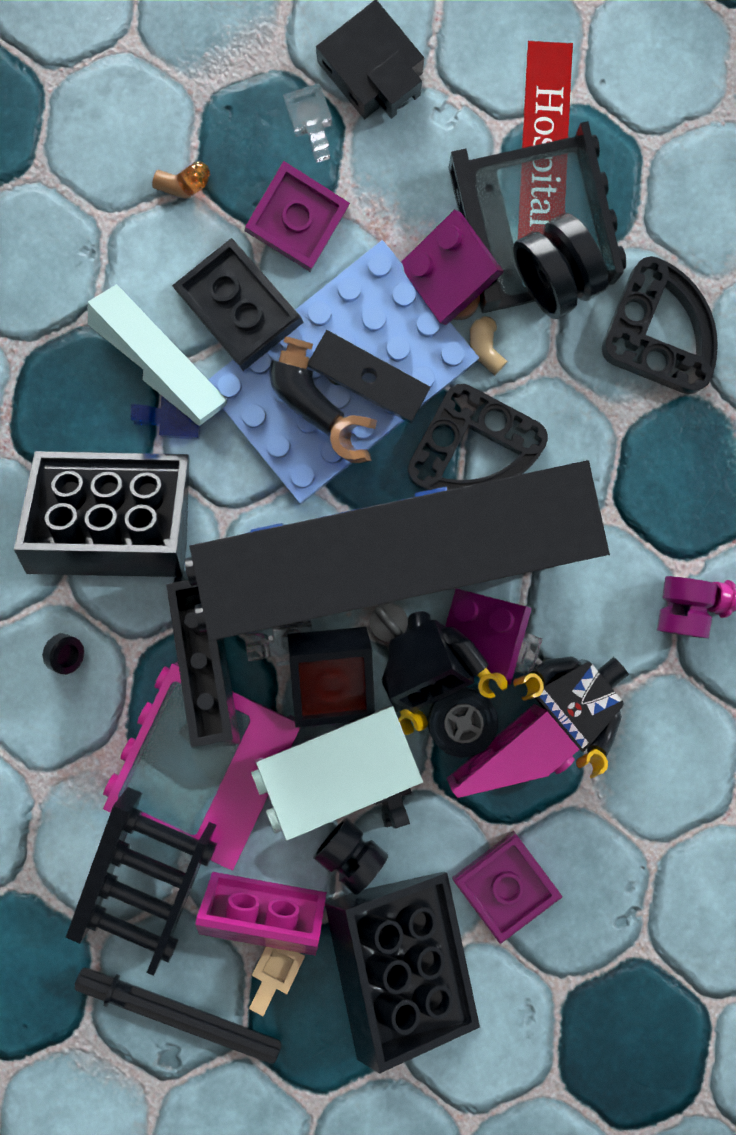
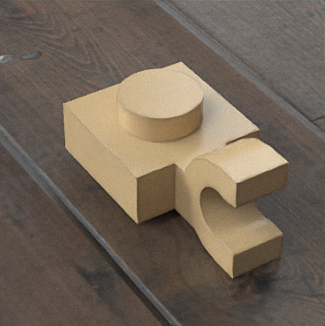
M265 947L252 974L253 977L259 979L262 983L249 1009L264 1016L276 989L288 994L305 955L298 952Z

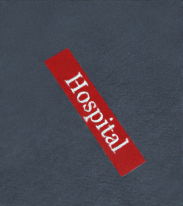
M528 41L522 148L568 138L573 43ZM567 154L521 164L517 240L531 232L543 234L545 224L564 213Z

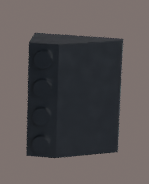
M35 451L14 545V551L26 574L183 577L187 547L189 455Z
M440 872L364 889L358 895L350 893L325 903L358 1061L380 1074L480 1028L448 873Z

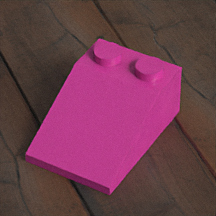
M533 704L500 732L485 751L471 757L446 779L457 798L548 777L553 772L560 774L574 762L575 758L573 755L580 749L548 711Z

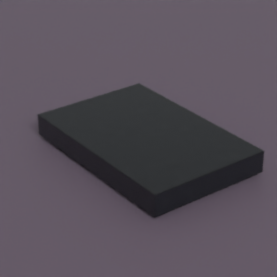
M232 238L172 285L178 295L242 371L304 323L296 310Z

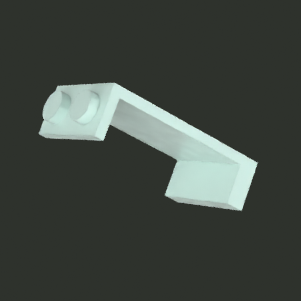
M393 706L378 709L374 714L267 758H259L255 760L258 769L251 772L259 795L267 792L273 808L266 810L274 834L282 831L286 841L423 783Z

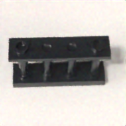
M127 787L112 807L65 938L80 944L90 929L96 931L98 928L154 952L146 972L154 976L161 961L169 963L179 939L172 936L201 864L207 867L216 849L217 843L211 841L217 825L209 822L200 839L193 838L142 816L143 811L137 809L142 793ZM136 831L192 855L186 873L130 849V844L125 842L127 834H133ZM126 865L179 888L174 904L172 905L117 881L118 876L113 875L115 866ZM109 897H113L166 920L167 922L161 936L105 913L106 908L101 906L103 899L108 900Z

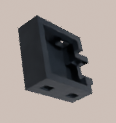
M377 0L372 1L316 46L318 64L364 120L375 112L379 105L392 119L397 115V108L412 97L416 100L421 96L422 80L419 76L423 74L425 58Z

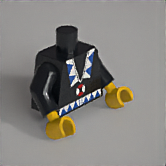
M425 611L410 614L408 617L409 631L391 640L389 644V659L381 679L395 712H400L401 714L398 720L405 735L413 733L414 728L418 732L427 728V718L419 709L474 684L473 676L475 675L480 679L478 683L479 692L486 698L495 697L494 692L489 688L490 679L495 680L501 690L508 688V682L504 675L489 672L486 668L489 663L469 638L455 627H446L437 620H431L430 614Z
M572 656L546 659L527 675L514 679V686L523 683L527 686L528 692L526 696L522 697L523 701L535 698L581 752L587 749V754L579 757L576 761L578 768H582L590 762L593 767V772L590 775L591 779L603 774L607 770L608 761L606 757L614 743L622 718L620 709L624 705V702L612 688L629 675L616 658H611L598 670L590 661L578 660Z

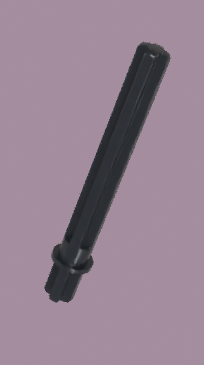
M84 967L76 979L74 987L76 991L104 1001L103 1006L108 1007L110 1003L270 1064L275 1063L280 1053L281 1041L279 1039L119 980L120 975L118 974L115 977H111Z

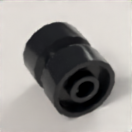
M345 818L323 841L314 854L313 859L329 873L339 872V882L354 895H358L382 869L387 861L388 854L373 840L363 841V832L348 818Z

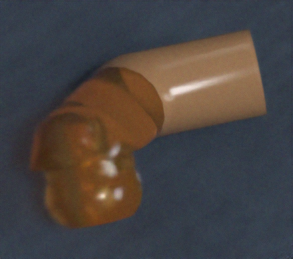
M200 161L193 162L177 175L158 169L154 174L152 187L187 199L207 185L210 170L205 163Z

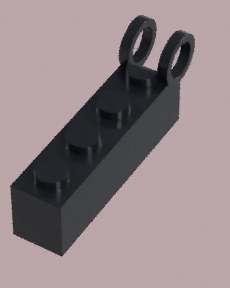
M175 577L174 583L166 584L191 748L204 751L239 744L241 741L224 638L209 641L208 633L200 632L195 616V605L201 604L198 585L191 586L189 580H185L184 577Z

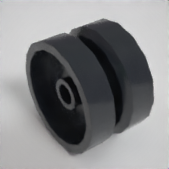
M562 213L547 222L543 228V234L531 232L517 240L513 246L514 260L527 290L541 310L550 318H561L575 309L578 299L589 301L604 292L608 287V273L598 245L588 229L578 218L570 213Z

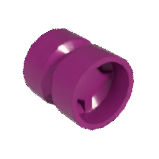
M665 576L662 598L667 602V606L660 609L657 631L709 639L712 617L707 613V609L715 604L718 584L691 578ZM684 606L690 607L687 616H685L683 610Z

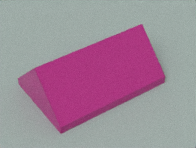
M212 872L196 917L195 926L199 935L316 956L327 892Z

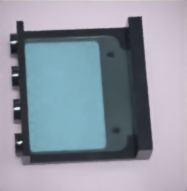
M588 121L580 123L575 137L472 160H469L467 148L451 152L448 169L458 211L462 213L504 271L500 277L480 294L482 313L535 302L518 272L514 260L513 246L517 240L531 232L543 234L545 224L562 213H570L578 218L590 232L605 261L608 285L615 284L624 273L626 254L624 248L617 244L615 236L618 226L617 217L614 209H609L606 198L609 191L608 179L605 172H600L597 160L600 155L599 141L596 135H591Z

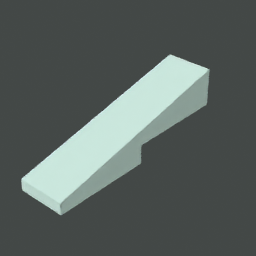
M117 284L88 301V325L143 369V381L197 425L200 426L225 407L227 399Z

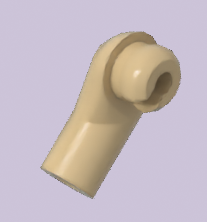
M484 316L475 320L470 328V347L479 356L478 361L495 376L508 361L493 348L494 332L497 330L496 322L491 317Z

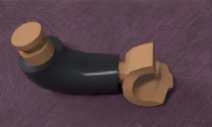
M285 336L284 343H288L286 351L281 350L279 362L271 360L269 370L271 386L277 396L294 412L330 436L332 448L339 456L351 463L372 461L368 450L355 449L350 439L352 430L360 425L375 429L377 420L355 415L344 418V413L315 387L312 378L314 371L307 370L310 358L306 357L307 349L312 350L313 344Z

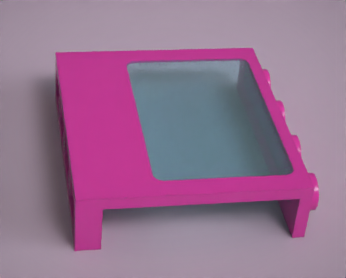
M178 662L172 663L170 668L165 666L160 672L154 686L159 692L153 704L150 702L146 703L138 718L137 723L142 725L137 738L131 737L122 751L120 759L125 761L119 775L114 773L104 789L103 795L107 796L108 799L103 809L111 813L113 805L126 788L130 787L142 793L137 809L143 811L142 816L198 840L208 823H214L217 826L211 841L216 842L217 846L211 861L233 871L268 798L267 792L259 795L251 772L258 769L255 760L259 758L264 759L291 748L301 727H295L293 715L290 714L286 717L232 691L241 743L204 751L193 749L190 744Z

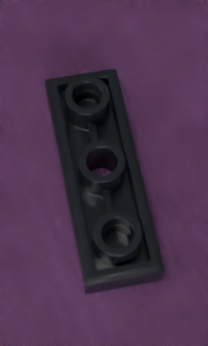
M328 330L325 331L308 362V367L410 424L431 388L427 384ZM366 373H372L376 376V380L372 383H366L362 380V376Z

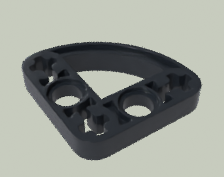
M645 257L637 263L630 273L602 343L603 357L612 365L681 393H697L711 381L717 360V331L712 312L701 291L682 271L658 257ZM647 269H652L654 271L653 278L657 280H654L647 287L645 293L638 292L645 281V275L642 273ZM664 288L669 290L678 299L690 318L696 340V355L646 335ZM629 302L641 304L645 311L644 318L640 321L629 319L625 313L626 304ZM620 338L626 340V348L636 351L642 345L644 349L639 354L636 363L633 362V358L637 355L636 353L626 350L622 355H618L615 353L617 347L612 342L616 343ZM658 351L664 355L666 366L663 370L655 371L648 366L646 358L649 352ZM677 359L680 362L675 368L687 371L694 367L696 368L695 375L700 380L690 384L687 382L689 376L683 372L677 371L672 377L668 374L674 368Z
M457 384L446 393L410 460L408 477L415 486L428 491L447 487V490L521 475L534 464L543 452L548 441V434L541 423L470 385ZM462 394L468 396L467 403L477 409L480 402L486 405L479 413L477 422L470 419L475 412L465 407L461 412L454 409L455 402L451 398H459ZM496 410L504 415L506 424L502 430L492 431L486 426L484 418L488 412ZM516 420L520 424L515 430L526 434L529 430L535 431L534 439L539 444H532L529 448H525L522 445L524 439L514 433L511 436V440L504 436L512 428L513 422ZM439 426L450 428L454 433L453 443L447 447L438 446L433 441V431ZM467 428L520 455L504 469L486 477L471 480H454L442 477ZM424 446H427L436 454L445 455L444 461H441L438 456L436 457L431 467V470L436 473L434 477L427 476L425 480L418 478L419 470L415 468V465L417 463L423 465L430 452L423 451Z

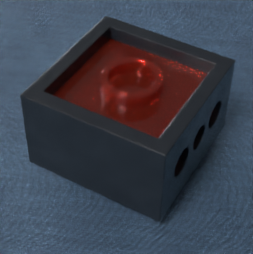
M367 627L287 634L295 727L354 722L375 713L372 647Z

